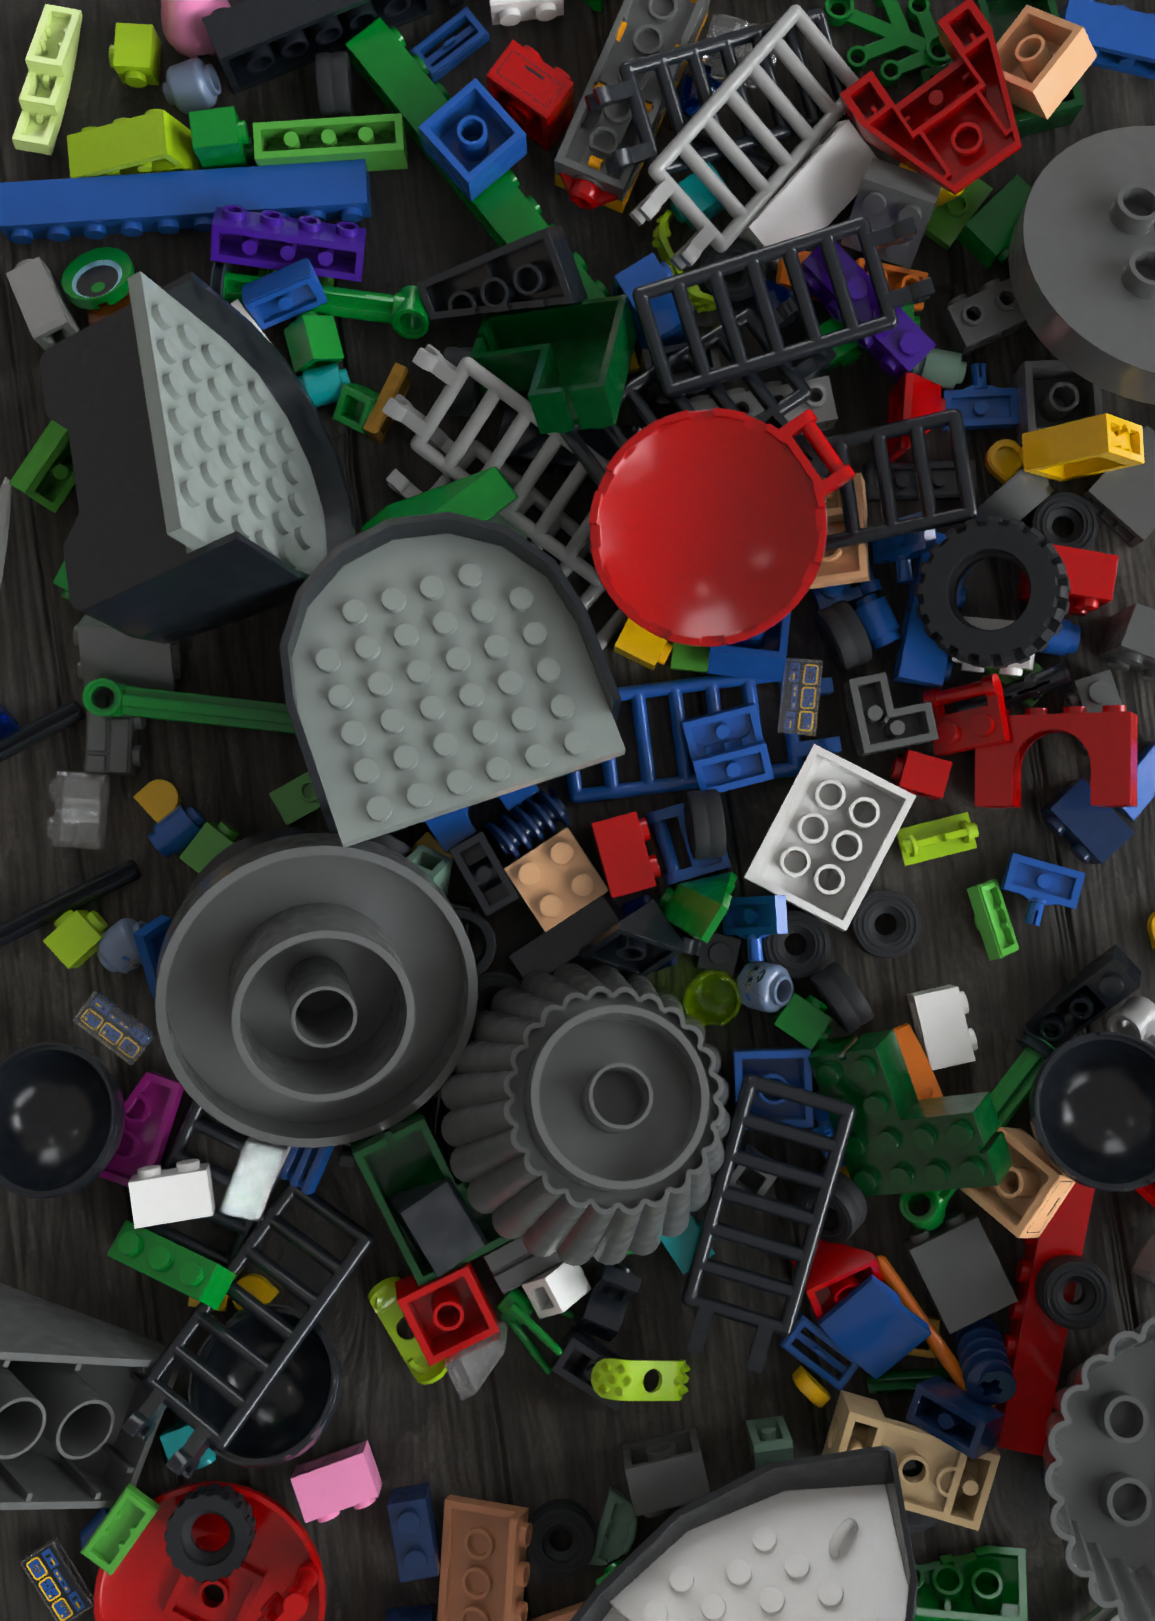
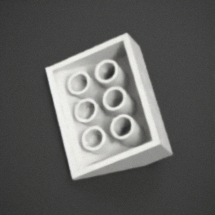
M814 744L744 878L774 895H786V902L844 932L848 929L916 795Z

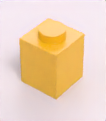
M628 618L614 646V652L653 671L657 662L662 665L665 664L674 645L668 643V640L646 631Z

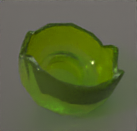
M717 969L701 971L691 979L686 986L682 1000L686 1016L697 1018L703 1027L706 1025H725L739 1012L742 1002L737 981L725 971Z

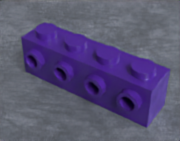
M225 205L223 207H216L214 213L210 261L280 270L304 258H308L317 276L361 282L366 229L359 228L357 224L347 221L331 224L321 222L320 219L313 216H301L297 219L284 217L282 213L273 210L257 213L245 211L243 207L238 205Z
M835 241L858 322L862 323L881 317L869 275ZM818 246L801 264L809 293L814 295L826 307L829 315L837 322L842 323L820 246ZM901 308L896 309L899 321L896 328L856 341L878 360L879 365L888 375L894 377L897 381L906 372L910 373L936 346Z

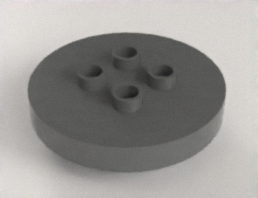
M1130 126L1107 130L1084 138L1066 148L1044 168L1035 181L1013 229L1009 246V274L1013 293L1023 316L1039 340L1055 357L1084 379L1107 391L1128 399L1155 405V126Z
M307 833L276 838L238 853L207 875L188 895L167 930L160 950L155 984L156 1024L160 1043L173 1073L189 1096L203 1110L231 1129L257 1140L290 1147L317 1148L355 1142L378 1134L413 1114L442 1087L455 1069L459 1056L466 1048L470 1038L478 1001V976L469 938L453 906L438 885L415 863L398 852L369 840L343 848L339 834Z

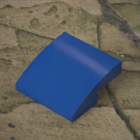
M754 702L681 720L699 791L717 789L718 793L774 779L767 745L763 739Z
M872 1274L818 1320L819 1326L833 1342L875 1379L882 1376L931 1335L928 1323L903 1306L899 1294Z

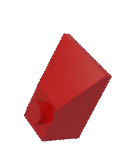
M906 372L889 391L887 423L945 411L946 400L941 398L942 386L915 373ZM909 435L886 440L890 462H895L911 448Z
M821 1239L819 1240L804 1291L817 1321L871 1274L884 1283L873 1253L840 1243H829ZM791 1260L792 1265L795 1269L796 1262Z

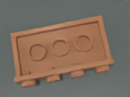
M449 1495L445 1499L437 1621H526L528 1603L523 1601L524 1588L527 1586L530 1577V1563L526 1562V1548L531 1543L533 1532L532 1523L528 1522L529 1508L456 1495Z

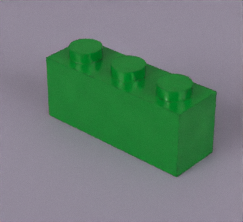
M128 1220L124 1222L107 1253V1256L217 1311L236 1276L235 1273L143 1227L134 1229V1223Z

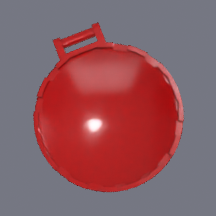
M713 408V410L690 412L689 410H684L663 417L644 427L616 452L608 463L607 470L592 500L589 518L590 549L601 583L611 599L626 616L641 628L665 640L689 646L716 647L745 641L765 632L784 619L800 603L816 578L826 547L827 513L825 497L856 475L849 464L844 465L815 423L818 418L811 409L804 411L780 429L748 416L744 412L732 409ZM799 434H804L831 473L826 479H821L794 440Z

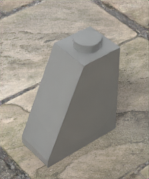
M40 257L23 260L13 270L6 273L33 339L44 350L81 331L51 270Z

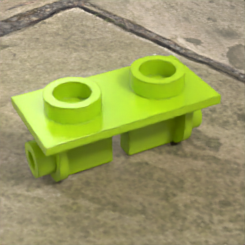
M968 812L902 828L897 833L905 866L977 848L975 837L979 836L978 827L975 822H970Z

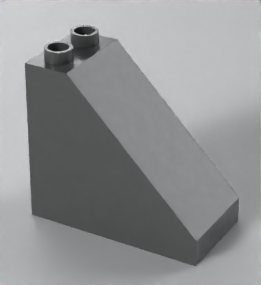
M0 1283V1510L112 1508L130 1483L136 1487L163 1413L156 1421L155 1428L146 1441L138 1436L136 1438L132 1437L122 1426L134 1412L140 1409L151 1394L144 1388L143 1379L166 1347L156 1340ZM177 1360L162 1379L171 1389L181 1367Z

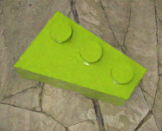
M151 109L146 111L144 115L133 118H118L113 123L100 127H85L81 132L67 135L70 178L204 170L193 150L191 130L162 109Z

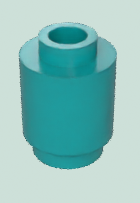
M337 362L303 371V375L297 377L316 407L338 402L343 384L351 383L347 369H339Z

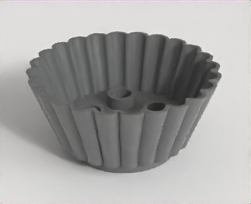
M566 963L560 965L555 970L553 976L547 972L534 971L524 977L520 989L505 987L498 990L493 996L491 1011L483 1010L476 1013L470 1040H468L466 1048L461 1052L454 1069L456 1074L449 1076L441 1089V1098L445 1106L451 1110L442 1120L441 1133L443 1139L449 1145L455 1147L450 1158L452 1173L460 1181L470 1183L467 1190L470 1205L477 1212L483 1214L492 1213L494 1229L500 1236L506 1239L522 1237L525 1248L534 1256L546 1257L556 1251L559 1258L571 1266H580L588 1262L592 1256L604 1265H615L626 1257L628 1250L636 1255H648L657 1249L662 1235L676 1237L682 1234L688 1227L690 1212L703 1210L708 1204L712 1190L711 1181H714L717 1171L724 1162L725 1152L723 1146L732 1120L726 1109L732 1102L733 1091L728 1081L719 1075L723 1067L722 1054L717 1047L711 1043L704 1042L706 1030L702 1020L693 1014H684L681 1001L676 994L669 990L656 991L646 976L638 974L622 976L617 969L602 964H597L587 971L576 963Z
M1154 1316L1132 1331L1117 1333L1090 1354L1086 1361L1073 1369L1067 1377L1068 1387L1058 1390L1054 1395L1053 1405L1056 1412L1051 1413L1045 1421L1047 1441L1043 1445L1042 1454L1051 1527L1054 1533L1062 1539L1065 1560L1069 1569L1079 1577H1085L1089 1594L1097 1605L1108 1609L1115 1607L1120 1621H1155Z

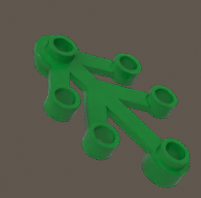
M853 0L825 1L823 10L831 26L838 27L848 24L882 38L863 47L857 45L848 50L845 62L854 73L864 70L867 62L902 48L913 51L915 54L899 61L887 60L881 65L878 79L886 87L896 85L900 76L923 67L930 69L954 62L939 41L938 30L929 11V0H909L906 8L907 17L913 22H918L923 37L910 32L897 0H873L876 6L884 9L889 23L854 9ZM920 5L924 11L917 12L912 6ZM839 9L843 15H835L831 11ZM933 51H939V52H941L942 55H943V58H939V57L934 56V55L932 54V52H933ZM857 55L861 57L862 62H853L851 56ZM891 69L895 72L896 76L888 77L884 71Z

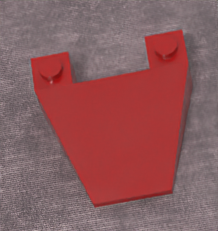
M973 0L964 1L937 21L939 41L954 62L896 105L872 70L840 93L844 112L864 141L954 195L1022 148L992 27Z

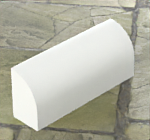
M849 119L837 122L742 231L739 235L741 239L749 241L759 249L825 228L858 194L862 179L872 158L877 157ZM779 259L765 264L777 270Z

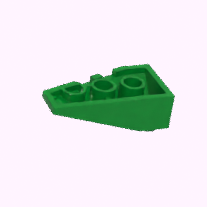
M495 466L390 504L361 527V530L363 532L389 518L440 512H452L490 521L519 496Z
M726 872L677 884L674 890L667 887L657 905L662 909L661 911L668 919L667 921L693 938L708 943L729 909L732 899L730 894L735 888L734 883L738 875L733 872Z
M986 1545L974 1548V1552L953 1556L951 1553L940 1556V1560L919 1565L915 1563L918 1580L916 1621H1028L1026 1549Z

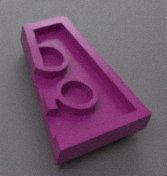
M153 1071L145 1073L124 1103L125 1127L119 1148L99 1177L129 1187L128 1182L132 1175L137 1174V1169L151 1165H160L184 1091L183 1086L178 1080Z

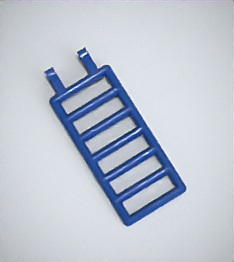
M785 666L782 682L725 675H709L617 687L621 701L631 700L641 781L619 783L616 758L602 762L604 785L582 788L580 771L566 775L569 800L577 804L698 789L695 774L692 773L691 759L681 720L686 719L683 693L705 691L708 714L722 710L719 689L741 686L743 704L755 703L761 726L756 684L778 682L783 714L788 667ZM832 677L821 678L818 697L831 695L834 692ZM668 695L678 776L656 779L646 698ZM785 732L788 762L771 764L774 779L797 776L804 764L803 757L808 756L814 744L833 754L841 752L840 736L801 742L800 733Z

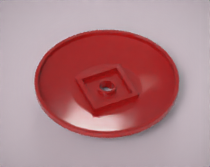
M220 1481L191 1483L173 1488L153 1498L152 1500L161 1507L112 1575H109L99 1567L94 1591L95 1621H257L263 1614L260 1609L276 1591L282 1595L295 1582L296 1571L302 1563L312 1562L319 1569V1579L316 1585L309 1591L307 1611L298 1621L325 1620V1575L316 1547L307 1531L276 1500L250 1487ZM212 1483L223 1487L227 1485L232 1487V1490L243 1494L245 1501L250 1503L253 1508L252 1514L256 1518V1525L254 1527L256 1534L252 1546L242 1565L237 1570L234 1569L232 1574L226 1578L221 1577L214 1582H210V1580L199 1582L190 1576L187 1578L182 1575L180 1569L172 1565L170 1555L167 1556L165 1550L167 1544L164 1541V1533L168 1528L166 1526L178 1503L190 1491L193 1492L202 1485L210 1486ZM208 1513L201 1515L193 1523V1540L199 1548L205 1551H217L224 1547L229 1540V1526L225 1519L217 1514ZM211 1584L218 1585L224 1592V1598L220 1601L208 1599L205 1594V1587Z

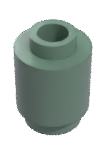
M933 348L910 373H915L942 386V389L953 390L956 383L962 384L967 362L961 361V353Z

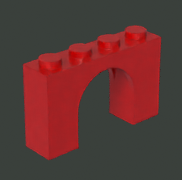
M1125 705L1102 706V712L1087 713V707L1083 706L1063 707L1062 714H1048V708H1026L1025 715H1010V710L1006 709L1011 741L975 749L976 807L1021 808V768L1024 756L1034 742L1052 733L1072 734L1085 746L1091 765V806L1137 807L1138 715L1131 711H1126Z

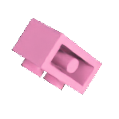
M368 1440L297 1465L290 1478L305 1523L316 1519L319 1523L327 1522L337 1517L341 1510L352 1506L355 1510L365 1508L376 1501L383 1484Z

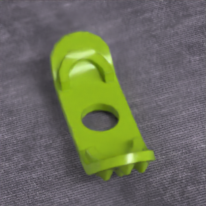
M668 209L656 220L660 224L653 231L655 239L652 245L657 248L662 261L669 266L674 276L683 273V271H679L670 262L674 253L668 241V238L671 237L669 225L674 212ZM698 285L686 288L694 310H697V313L717 309L713 296L703 293Z
M399 1277L386 1278L371 1289L368 1294V1300L416 1381L423 1385L433 1384L445 1375L449 1367V1360L446 1358L429 1366L415 1336L410 1339H404L398 1335L396 1330L397 1324L405 1317L396 1298L395 1282L401 1279Z
M604 1358L593 1367L591 1384L594 1391L600 1397L610 1400L680 1401L683 1398V1394L688 1392L684 1384L688 1383L689 1377L686 1375V1372L690 1371V1367L684 1359L627 1360ZM655 1369L659 1375L658 1385L653 1391L647 1392L643 1385L644 1376L649 1370Z

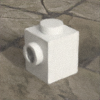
M565 1262L522 1284L539 1319L565 1312L591 1290L584 1276L583 1269L580 1266H571Z

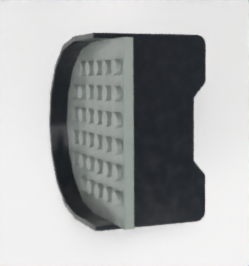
M141 271L128 277L130 305L49 347L42 354L39 364L46 416L67 429L69 433L79 514L63 546L71 605L76 610L129 637L162 644L219 628L294 601L299 587L331 550L338 544L356 536L353 503L341 462L312 399L285 358L252 322L192 271L163 287H159Z
M452 512L389 518L335 546L296 592L279 645L285 702L330 833L339 834L343 848L384 834H391L406 829L411 825L625 755L626 748L616 725L621 696L586 607L555 559L505 525Z

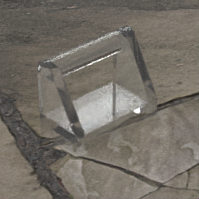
M497 1321L500 1332L446 1358L445 1366L461 1401L477 1393L505 1352L509 1328L505 1321Z

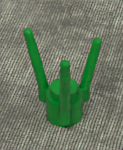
M517 1287L507 1292L496 1308L502 1313L500 1317L512 1328L545 1374L550 1375L552 1372L550 1366L520 1325L524 1323L557 1356L562 1354V1349L529 1317L535 1309L524 1289L522 1290L520 1287ZM568 1309L560 1313L568 1319H574L575 1314Z

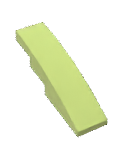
M49 4L44 6L25 58L29 71L18 99L22 112L12 137L13 144L17 150L52 155L71 87L83 17L81 10Z

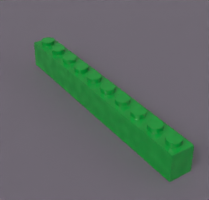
M380 17L346 43L351 64L392 114L402 113L405 131L499 247L544 228L556 226L553 223L548 225L541 217L542 210L531 195L524 196L518 188L519 182L510 169L471 202L423 149L418 127L451 98L441 83L437 82L434 84L427 76L429 72L422 59L417 54L411 56L406 50L405 40L396 27L392 26L389 28ZM574 251L572 254L588 296L586 300L611 297L601 281L596 280L594 282L586 272L588 270L586 263Z

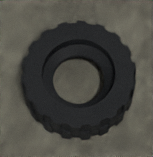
M212 1483L210 1486L202 1485L197 1487L195 1491H190L184 1496L167 1522L166 1526L168 1528L164 1533V1541L167 1544L165 1548L167 1556L170 1555L172 1565L180 1569L182 1575L187 1578L190 1576L199 1582L203 1580L214 1582L218 1578H226L232 1574L234 1569L237 1570L242 1565L252 1546L256 1531H254L256 1518L252 1514L253 1508L250 1503L245 1501L243 1494L235 1492L230 1486L226 1485L223 1487ZM208 1513L217 1514L227 1522L230 1530L229 1540L221 1549L205 1551L195 1544L192 1537V1526L201 1515Z

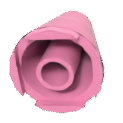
M160 0L163 33L168 43L178 53L189 58H198L197 55L209 54L213 56L217 54L202 18L210 16L218 8L231 7L228 0Z

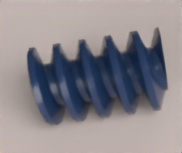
M547 786L549 795L543 790L535 794L536 803L530 798L524 800V811L517 806L513 807L510 810L512 820L505 814H501L498 816L499 827L492 822H488L485 825L490 838L504 858L509 853L517 860L520 859L519 846L521 845L528 851H532L531 839L533 837L544 843L546 841L545 829L554 835L558 834L556 826L558 821L567 828L571 826L566 808L550 786Z
M984 1317L954 1333V1345L957 1349L959 1365L962 1369L965 1388L969 1396L976 1402L985 1405H998L1011 1399L1016 1392V1381L1013 1378L1010 1360L1007 1356V1350L997 1322L990 1317Z

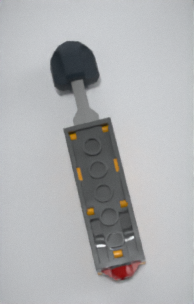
M624 0L554 160L555 185L566 189L570 200L575 205L587 210L603 205L623 213L644 164L642 162L608 174L603 158L612 155V152L615 150L641 144L628 100L589 112L584 97L592 94V90L597 87L622 82L619 66L625 61L697 42L708 17L710 0ZM687 61L669 66L676 88L685 70ZM653 70L636 75L654 136H656L667 110L655 71Z

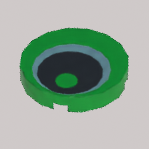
M112 247L96 248L81 254L68 265L63 273L61 284L69 301L78 308L88 310L100 309L98 304L107 302L110 306L118 303L129 293L127 278L135 274V268L128 254L124 251Z

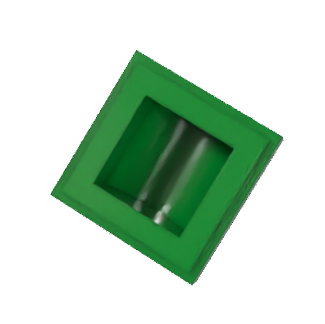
M343 384L332 419L362 434H366L367 432L363 430V427L378 400L379 394L358 384Z

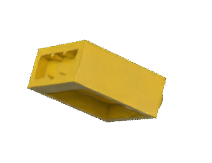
M1104 413L1023 433L1020 460L1025 472L1060 482L1145 464L1143 429L1141 425Z

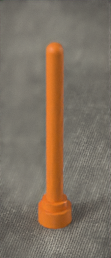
M883 1255L876 1256L875 1258L883 1280L887 1286L899 1294L903 1306L928 1323L931 1335L925 1341L956 1386L967 1391L962 1376V1369L954 1354L888 1259Z

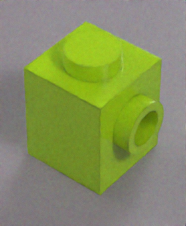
M116 23L114 45L111 44L109 47V62L111 68H114L122 83L134 88L159 85L162 43L152 24Z
M69 910L56 920L54 925L57 928L43 942L68 969L78 968L98 950V942L103 938L102 934L106 931L105 929L108 927V924L93 910L91 912L88 910H76L75 912Z

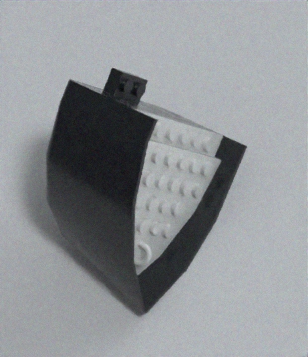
M875 1446L767 1463L676 1510L595 1588L570 1621H916L918 1580L895 1452L888 1446Z

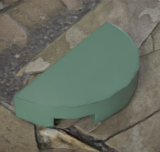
M612 1486L609 1488L595 1534L596 1545L593 1557L589 1562L590 1565L604 1566L608 1562L626 1555L636 1539L637 1518L635 1517L633 1505L623 1492Z

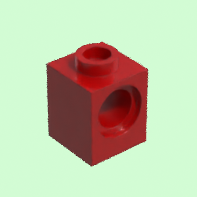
M908 750L903 752L901 757H895L890 771V778L894 779V785L914 795L932 800L942 799L952 762Z

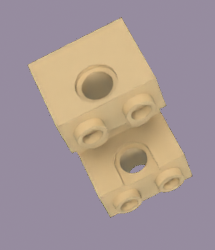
M841 1390L822 1455L875 1446H888L896 1455L905 1510L979 1531L1001 1457L995 1446L993 1450L973 1460L920 1427L886 1418L877 1400ZM910 1460L922 1462V1471L914 1477L904 1475L902 1469L906 1462Z

